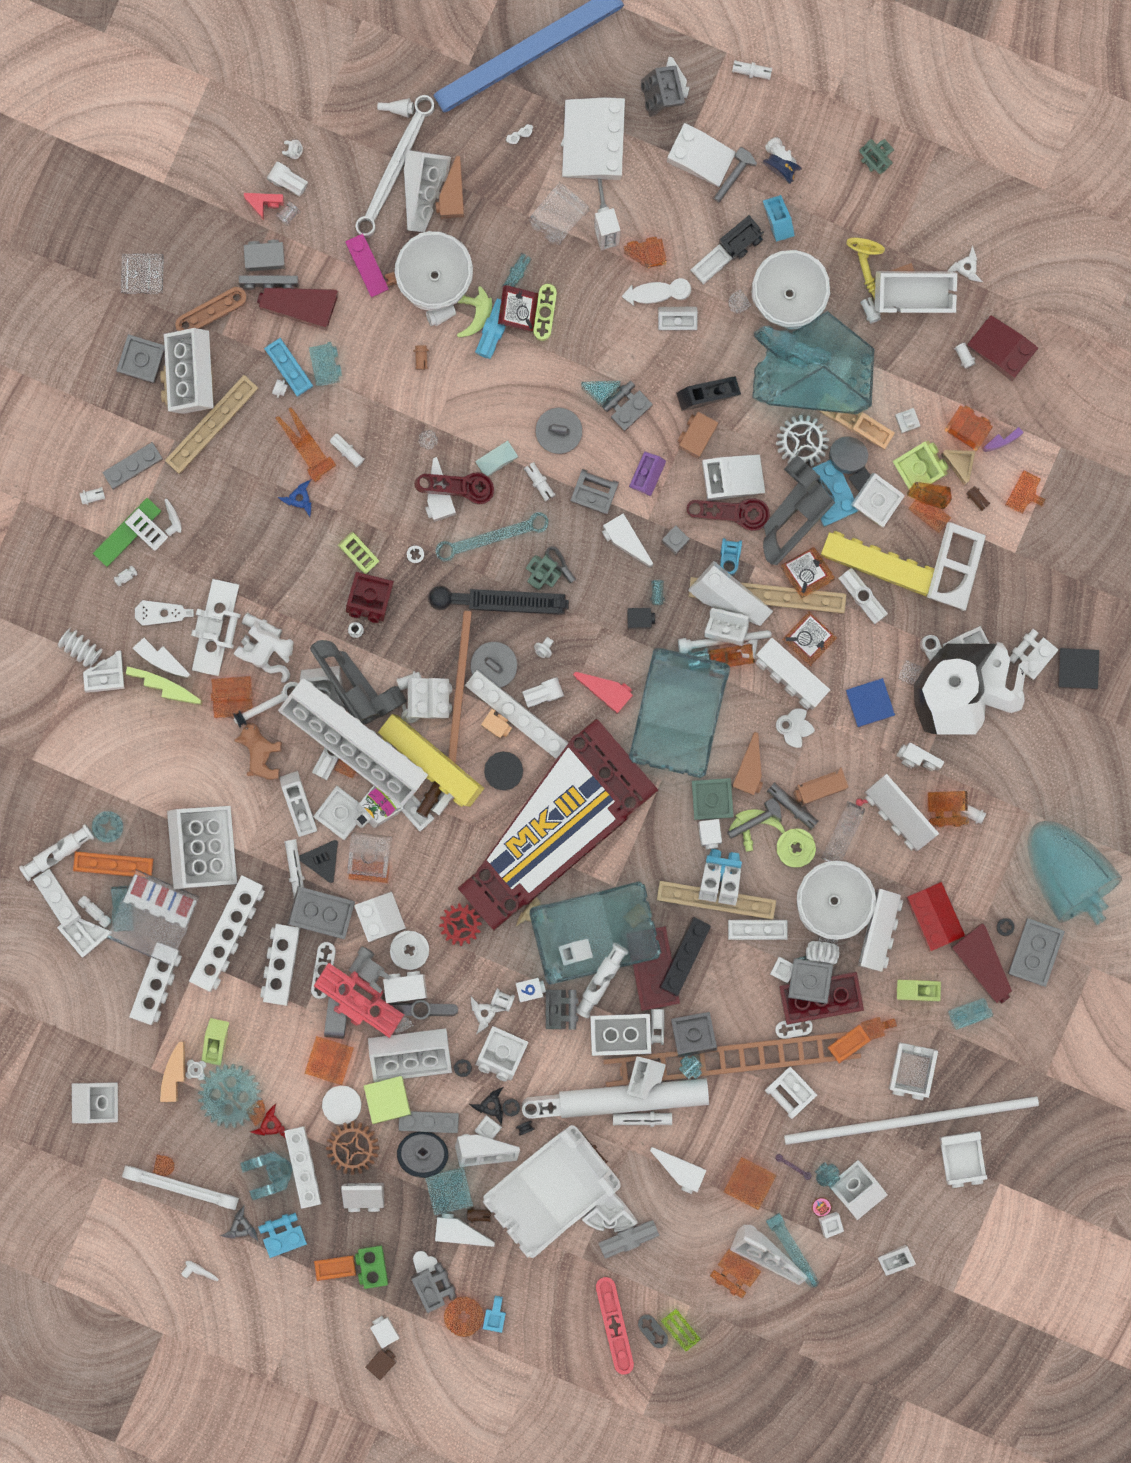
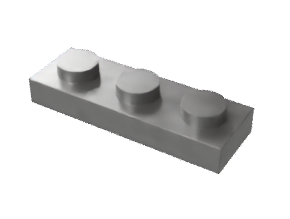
M239 276V285L244 287L245 290H254L255 287H263V289L275 287L294 289V287H299L298 276Z
M153 442L102 473L114 490L162 461L163 458Z
M411 1111V1115L399 1118V1131L458 1133L459 1113Z

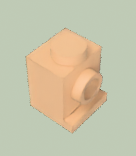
M491 709L481 726L500 739L502 736L507 737L512 730V727L507 724L508 719L500 714L495 716V710Z

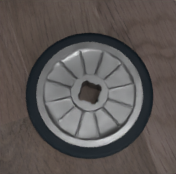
M414 1132L407 1135L400 1142L397 1149V1160L406 1173L414 1177L428 1178L440 1173L444 1169L448 1161V1149L445 1142L439 1136L430 1132Z

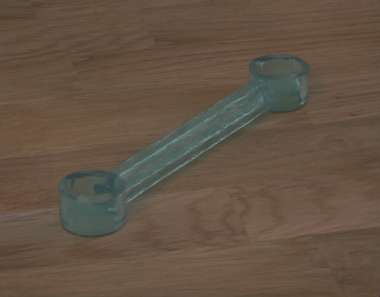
M537 512L529 520L455 543L448 541L440 542L436 547V556L439 560L448 562L454 558L455 554L530 531L542 533L548 528V518L545 514ZM537 516H542L546 520L542 529H535L532 526ZM444 544L450 545L453 549L448 558H442L439 555L440 549L444 547Z

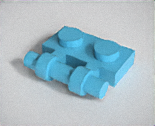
M296 1213L282 1215L280 1219L269 1220L265 1224L258 1226L261 1234L267 1231L270 1234V1237L263 1239L269 1258L307 1244L301 1225L293 1228L291 1222L298 1220ZM283 1225L286 1226L287 1231L276 1234L275 1228Z

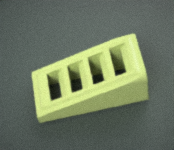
M353 532L348 534L338 544V547L364 574H367L379 562ZM354 540L355 543L347 549L345 546ZM359 545L361 548L353 555L351 552ZM365 552L366 554L358 561L356 558ZM370 557L372 560L363 566L362 563Z

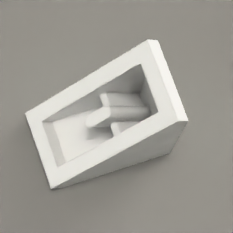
M906 1245L878 1257L886 1276L916 1265Z

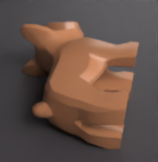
M248 723L243 728L240 736L234 740V742L240 743L249 749L250 767L247 776H259L267 780L279 779L280 769L275 768L271 770L266 763L270 753L281 752L282 742L271 743L262 736L257 725Z

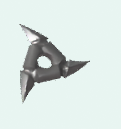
M244 1206L234 1216L235 1219L230 1228L231 1231L219 1235L234 1239L235 1237L250 1235L258 1241L254 1227H251L252 1225L243 1217ZM238 1224L244 1225L243 1231L237 1229Z

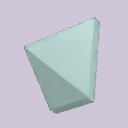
M506 441L475 462L483 474L490 476L518 458V455L509 441Z

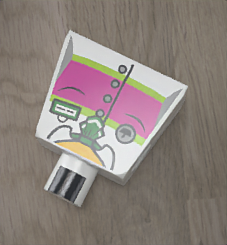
M373 786L356 807L360 815L354 821L360 828H363L367 823L376 828L398 815L404 807H401L376 786Z

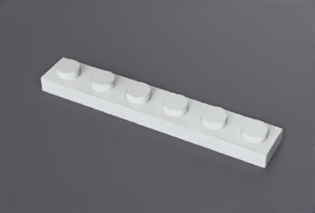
M476 670L465 684L468 689L508 719V721L557 759L567 746L568 742L479 670Z

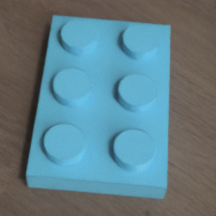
M831 459L812 468L828 486L835 498V504L820 519L824 527L858 512L851 505L854 497L843 473L834 468Z

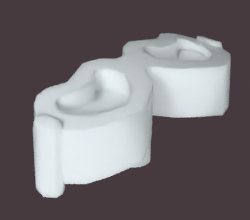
M527 124L524 128H520L518 132H513L512 135L507 136L506 142L513 145L518 143L520 136L529 137L533 126Z

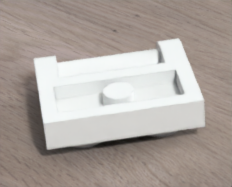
M790 1066L764 1090L768 1095L771 1094L788 1112V1116L791 1119L817 1096ZM779 1085L798 1103L795 1108L776 1089Z

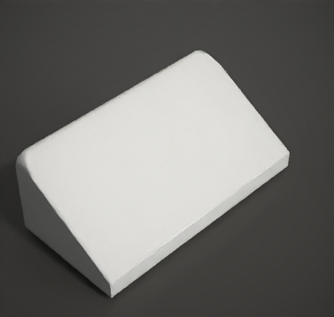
M658 307V330H697V307Z

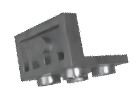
M676 65L655 68L641 79V90L646 100L645 108L649 112L650 117L656 115L665 107L679 106L685 103Z

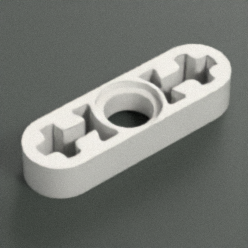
M329 942L322 943L317 951L311 993L317 999H323L327 996L324 993L319 996L314 987L316 977L319 978L320 976L318 974L319 966L328 964L327 962H319V958L324 959V953L321 952V949H324L326 945L332 950V954H328L327 960L331 959V964L334 966L336 949Z

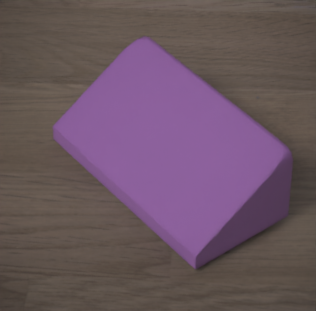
M644 451L629 487L651 496L666 461L660 456Z

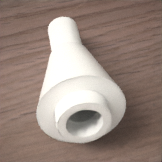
M410 98L390 103L378 102L377 109L390 111L409 118L410 114L414 112V103L411 102Z

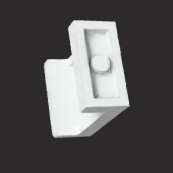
M980 1132L939 1137L947 1185L957 1188L963 1187L965 1182H971L972 1185L983 1184V1180L987 1179L982 1154Z

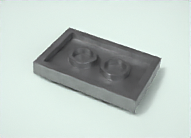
M298 886L287 924L345 939L355 901Z
M1027 918L1008 974L1046 987L1065 931Z

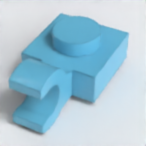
M495 1296L493 1309H486L483 1329L502 1333L506 1312L500 1311L503 1297Z

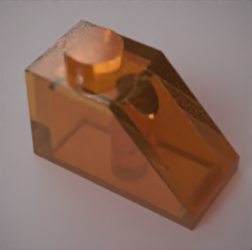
M752 644L708 650L711 670L755 663ZM742 653L749 654V658H743Z

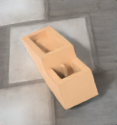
M185 1042L177 1044L167 1063L161 1085L160 1102L178 1101V1082L185 1081Z

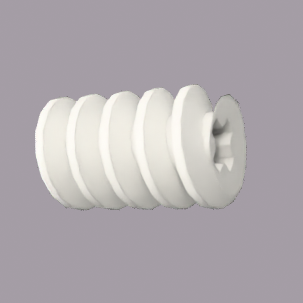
M69 628L60 639L58 647L63 648L65 646L64 652L68 653L71 651L70 656L72 658L77 656L78 662L84 660L83 666L87 667L90 665L91 667L97 661L103 649L95 651L96 644L89 647V639L83 642L84 635L77 638L78 631L75 630L71 633V628Z

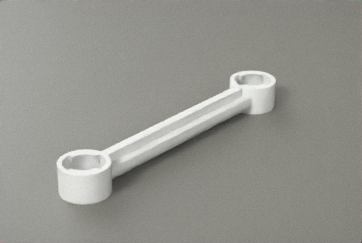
M125 1165L122 1175L123 1178L149 1184L236 1210L239 1198L232 1195L208 1190L132 1166Z

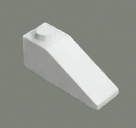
M437 457L433 458L431 474L443 475ZM442 481L438 484H434V486L441 485L442 488L446 487V485H444ZM428 494V507H425L428 518L433 517L434 522L456 515L450 495Z
M624 514L603 525L604 531H602V534L607 542L611 540L613 545L649 568L653 566L652 560Z
M298 771L280 776L281 787L298 836L301 837L316 832L317 827Z
M464 1134L457 1137L455 1144L460 1167L517 1161L520 1152L519 1147L480 1135Z
M651 1146L650 1151L676 1182L682 1186L681 1190L690 1194L693 1191L698 1192L706 1169Z
M442 1213V1217H437L435 1241L495 1246V1241L460 1219L453 1218L454 1214Z

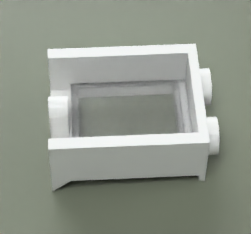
M898 1042L889 1089L893 1090L892 1094L904 1096V1093L912 1094V1098L923 1100L924 1097L929 1098L938 1051Z

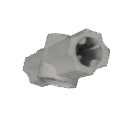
M651 1220L635 1228L631 1227L617 1233L616 1236L599 1242V1246L606 1259L622 1251L632 1250L640 1246L641 1243L660 1235L654 1221Z

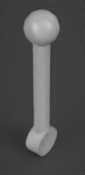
M597 179L601 200V209L607 207V205L605 204L602 180Z

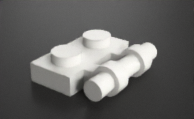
M1034 629L1029 634H1025L1021 644L1011 651L1012 654L1009 657L1010 662L1013 664L1018 658L1021 661H1028L1029 673L1026 675L1032 680L1037 677L1058 651L1044 637L1039 643L1036 642L1034 639L1039 633ZM1030 645L1034 649L1026 656L1023 652Z

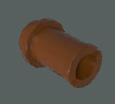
M974 486L966 493L968 495L967 498L971 499L980 511H983L985 507L980 501L986 507L990 502L981 494L980 488Z
M473 1207L467 1209V1221L471 1223L473 1221L491 1222V1212L489 1210L473 1209Z

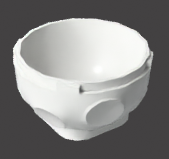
M428 231L419 233V235L411 238L400 250L395 263V277L400 291L416 307L428 311L446 308L459 302L467 292L472 281L473 265L468 250L455 237L442 232ZM432 273H437L438 278L433 279L431 277Z
M797 250L780 251L766 258L757 269L752 283V299L760 313L769 322L786 329L803 328L820 316L826 308L830 296L829 277L825 267L812 255ZM791 291L793 293V296L788 297L786 295V292Z
M829 861L817 865L804 876L797 892V908L802 923L809 931L827 939H845L858 934L868 925L875 910L876 896L871 880L860 868L844 861ZM832 897L837 898L838 902L836 905L831 903Z

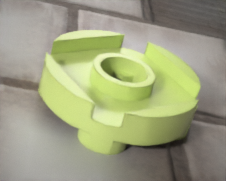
M790 829L784 832L779 837L776 845L777 855L785 865L793 868L802 867L810 863L816 852L813 837L803 829ZM799 843V848L802 849L801 852L793 853L791 845Z

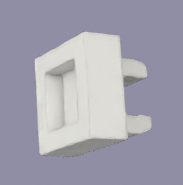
M914 408L895 415L901 433L920 427Z

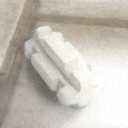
M130 566V569H125L118 574V577L115 576L114 581L118 586H121L122 583L132 579V576H136L137 571L133 566Z

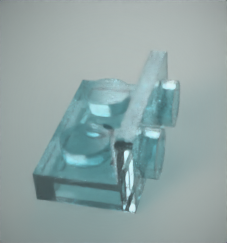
M331 342L310 347L309 352L316 386L340 382L339 377L342 376L341 367L336 365L335 358L338 357L337 347L332 346Z
M985 998L948 1011L954 1030L993 1017L992 1010L988 1008Z

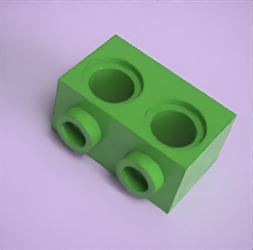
M383 1246L359 1248L355 1258L356 1264L361 1266L362 1273H358L360 1285H364V1289L388 1285ZM365 1253H374L375 1261L372 1263L367 1262L364 1259ZM373 1271L378 1274L376 1282L368 1280L367 1275L369 1272Z

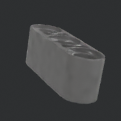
M344 984L340 985L339 987V993L341 995L345 991ZM330 997L328 1000L324 1037L344 1039L347 1016L343 1013L338 1014L333 1010L339 1003Z

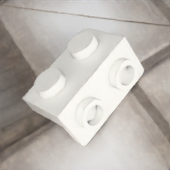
M711 608L705 637L743 646L749 628V617L741 613Z

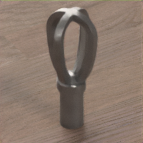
M554 546L549 547L545 551V555H548V558L554 561L549 555V551L554 550L562 563V567L557 565L556 568L562 572L569 583H572L576 578L568 569L561 552Z

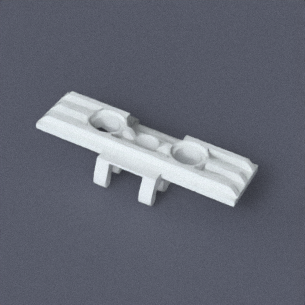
M212 579L206 610L197 609V624L195 630H192L191 636L199 638L192 671L219 676L225 648L233 649L234 647L232 642L237 620L241 616V614L233 612L239 589L238 584ZM222 603L226 609L218 614L214 608L216 604ZM227 616L230 617L225 642H220L219 638L223 620ZM210 641H214L217 645V649L214 652L206 650V644Z

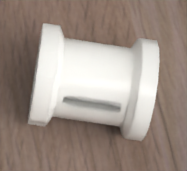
M497 988L490 1005H498L509 1012L515 995H507L500 992V989Z

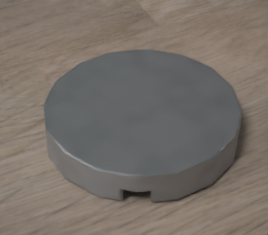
M841 437L832 444L829 458L835 469L842 473L853 474L865 467L868 460V451L863 442L857 438Z

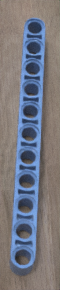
M591 0L440 89L433 96L444 113L448 112L614 14L624 4L622 0Z

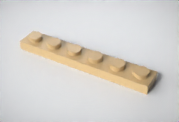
M243 375L167 457L165 462L180 475L259 388Z
M664 881L659 883L657 901L771 920L774 918L776 900L738 894L736 906L718 903L720 891H718L716 902L698 899L700 887Z

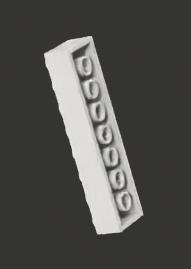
M302 678L278 710L401 807L406 804L428 776L421 767L408 760L405 755L394 749L390 743L381 739L373 730L363 725L359 719L354 718L342 706L336 704L328 695L322 693L304 678Z

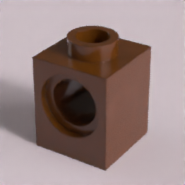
M382 1348L365 1368L377 1379L381 1380L396 1364L397 1361L394 1359L396 1355L388 1348L386 1351Z

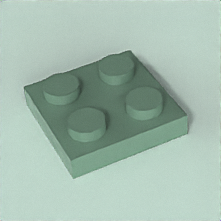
M731 778L692 781L694 820L734 817Z

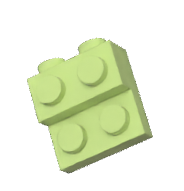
M925 441L893 461L912 495L948 475L946 470L949 467L944 459H939L937 455L939 450L933 442Z

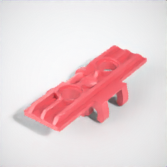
M328 963L314 984L315 988L339 1003L333 1009L335 1012L345 1014L352 1019L351 1023L356 1026L360 1025L364 1020L388 1038L391 1037L404 1016L403 1013L380 998L383 990L381 993L377 992L368 982L360 978L355 971L350 976H347ZM344 984L345 991L341 995L339 993V987L340 985ZM357 984L373 995L371 1000L353 989L354 985ZM376 1005L379 1007L380 1012L378 1016L373 1017L370 1014V1009Z

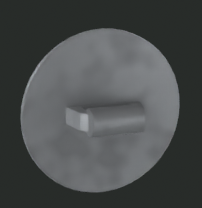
M553 408L543 413L536 424V437L539 444L545 450L555 454L567 453L579 444L582 437V425L579 418L572 411L565 408Z
M488 642L481 645L474 652L471 659V672L473 675L476 670H479L501 688L513 680L517 671V659L514 652L507 645L500 642Z

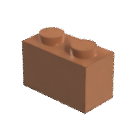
M697 412L696 416L691 415L687 423L689 425L687 432L683 431L677 442L680 443L679 448L699 459L717 428L718 422Z

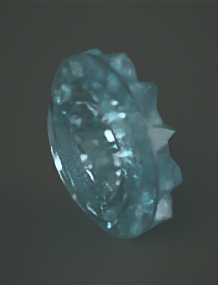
M111 811L99 813L92 822L94 836L98 840L107 843L119 839L123 832V822L120 816ZM110 820L111 826L116 828V830H109L105 835V828L100 826V824H107Z

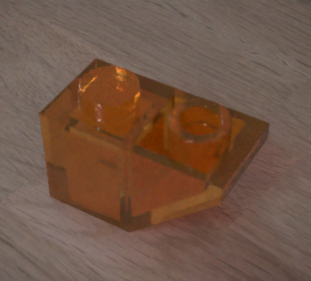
M650 237L646 239V242L641 243L631 241L623 248L624 254L646 268L666 265L667 260L662 238Z

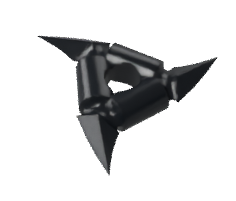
M504 1087L491 1092L481 1104L469 1105L480 1113L483 1112L484 1114L496 1116L500 1125H502L503 1110H501L502 1107L498 1096ZM489 1102H493L495 1104L494 1109L491 1110L488 1108Z

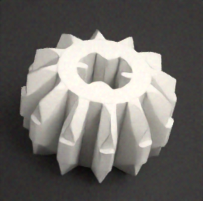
M811 941L806 948V959L808 961L834 965L839 958V947L827 942Z

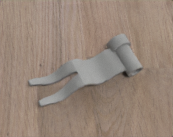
M361 946L357 952L358 956L349 971L351 973L357 972L358 976L368 981L373 989L381 993L382 989L376 984L379 976L388 980L391 976L384 972L385 969L372 960L375 954Z

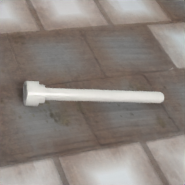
M769 630L747 633L744 641L770 638L772 633ZM686 638L678 639L680 654H687L688 651H692L695 648L730 644L714 639L696 641L686 640Z

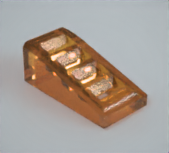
M915 482L907 492V496L940 509H945L952 500L951 489L947 486Z

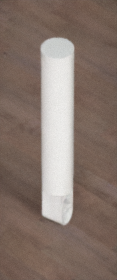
M707 1078L657 1083L650 1090L646 1100L626 1095L629 1085L560 1091L556 1095L527 1097L522 1102V1112L527 1118L553 1116L571 1118L709 1105ZM549 1102H552V1104L554 1105L553 1109H549ZM528 1104H534L536 1109L529 1112L525 1107Z

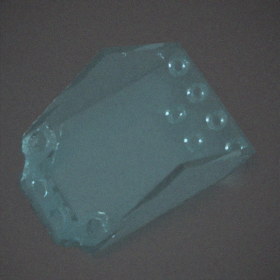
M827 311L815 318L811 323L795 330L769 346L765 352V359L759 362L754 369L752 398L771 406L859 414L872 406L875 349Z

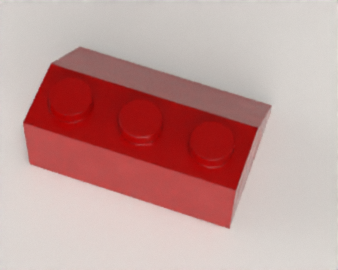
M942 882L905 897L929 951L938 949L965 936Z

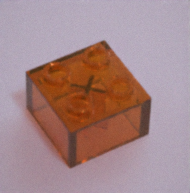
M960 405L944 431L977 451L993 426L990 425L991 421L987 418L976 416L972 408Z

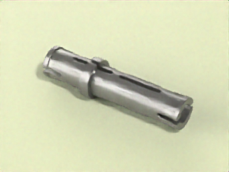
M775 782L767 790L769 794L795 815L794 818L796 820L802 821L810 830L819 822L806 810L805 806L802 807Z

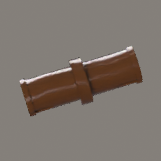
M434 781L428 793L425 792L423 795L425 798L416 810V813L422 817L427 818L434 804H437L439 801L438 797L442 791L439 789L440 785L436 781Z

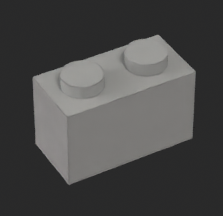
M268 240V243L260 244L259 241H250L248 245H244L246 271L285 269L283 242Z

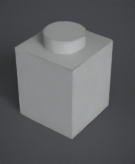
M675 525L662 539V543L676 555L689 542L690 538Z

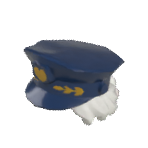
M775 137L765 145L766 151L771 153L768 159L763 160L762 163L781 179L791 184L794 182L795 171L802 170V167L791 156V150L786 151L782 141Z

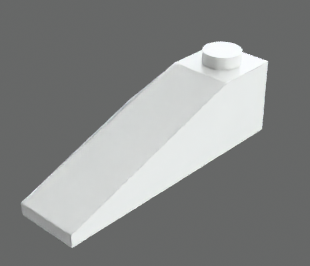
M407 150L404 166L407 230L425 232L433 213V204L436 198L439 199V190L449 173L450 156Z
M715 561L710 564L688 589L702 603L728 612L741 613L749 617V622L759 626L773 612L772 609Z
M744 1224L738 1229L730 1248L731 1251L798 1285L807 1279V1276L763 1233L757 1231L754 1226Z

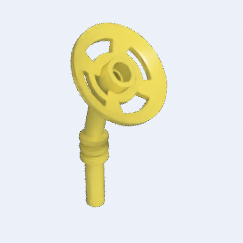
M849 238L846 244L858 252L857 255L859 256L865 279L864 284L867 285L868 292L875 299V278H872L867 258H869V255L884 253L885 248L881 244L868 239Z

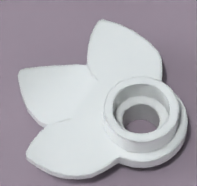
M794 709L788 715L779 717L776 722L777 731L784 735L788 745L795 748L802 747L801 737L809 736L815 731L814 727L804 720L807 711L804 709ZM783 722L789 723L788 729L782 727Z

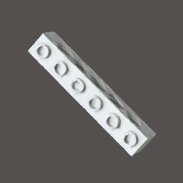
M241 875L189 982L209 992H212L213 989L217 990L221 982L219 976L222 971L226 972L230 964L227 960L230 954H235L239 946L236 942L239 936H244L248 927L245 924L248 918H253L256 912L254 906L264 896L263 885ZM247 893L251 896V902L244 905L241 903V896ZM236 911L242 914V920L238 923L232 920V914ZM226 929H231L234 933L231 940H226L223 937V932ZM219 946L225 950V954L221 958H217L214 954L215 949ZM209 964H213L216 967V972L212 976L206 973V967Z

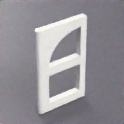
M947 522L927 598L966 611L986 535ZM953 533L974 540L968 565L946 558ZM944 567L965 574L960 585L954 590L947 593L937 592Z

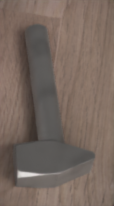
M742 147L734 155L740 162L713 198L718 203H720L747 165L754 167L757 165L751 153Z
M775 798L764 803L767 811L727 832L729 838L732 839L771 817L781 822V810Z

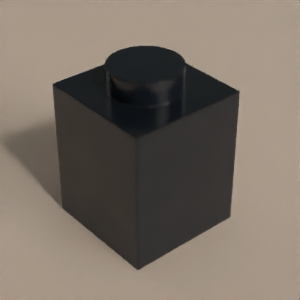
M628 608V630L651 629V624H655V613H651V608Z

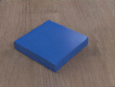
M883 678L845 690L857 728L895 716Z

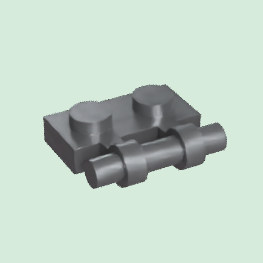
M629 381L626 385L623 384L619 388L620 390L613 397L610 396L602 406L606 412L611 408L616 411L611 418L624 432L653 406L640 390L635 395L630 392L635 387L632 381ZM626 396L629 400L620 407L618 402Z
M546 990V1029H566V1022H569V1030H576V1022H578V1016H576V1004H578L576 990H569V998H566V990ZM566 1004H569V1016L566 1015Z
M442 1263L434 1265L436 1273L431 1275L428 1268L411 1276L427 1313L444 1306L443 1297L448 1295L450 1301L457 1298L454 1284L450 1283L447 1269L443 1268ZM439 1280H441L444 1286L443 1289L438 1290L437 1285L435 1283Z

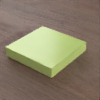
M403 1076L364 1085L372 1124L411 1115Z

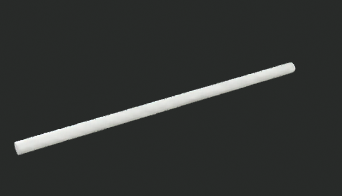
M1036 1096L784 1135L785 1144L789 1145L1039 1106V1102Z

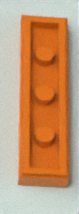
M75 851L73 871L131 877L136 875L142 878H152L154 859Z

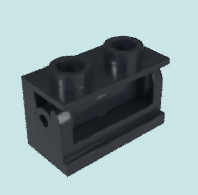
M748 215L720 238L719 244L732 257L733 261L737 257L741 259L748 253L747 249L752 245L756 247L763 241L764 231L761 232L760 227Z

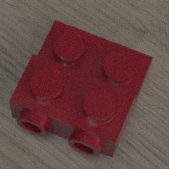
M356 572L346 604V613H349V616L352 618L366 617L372 623L384 622L394 581Z

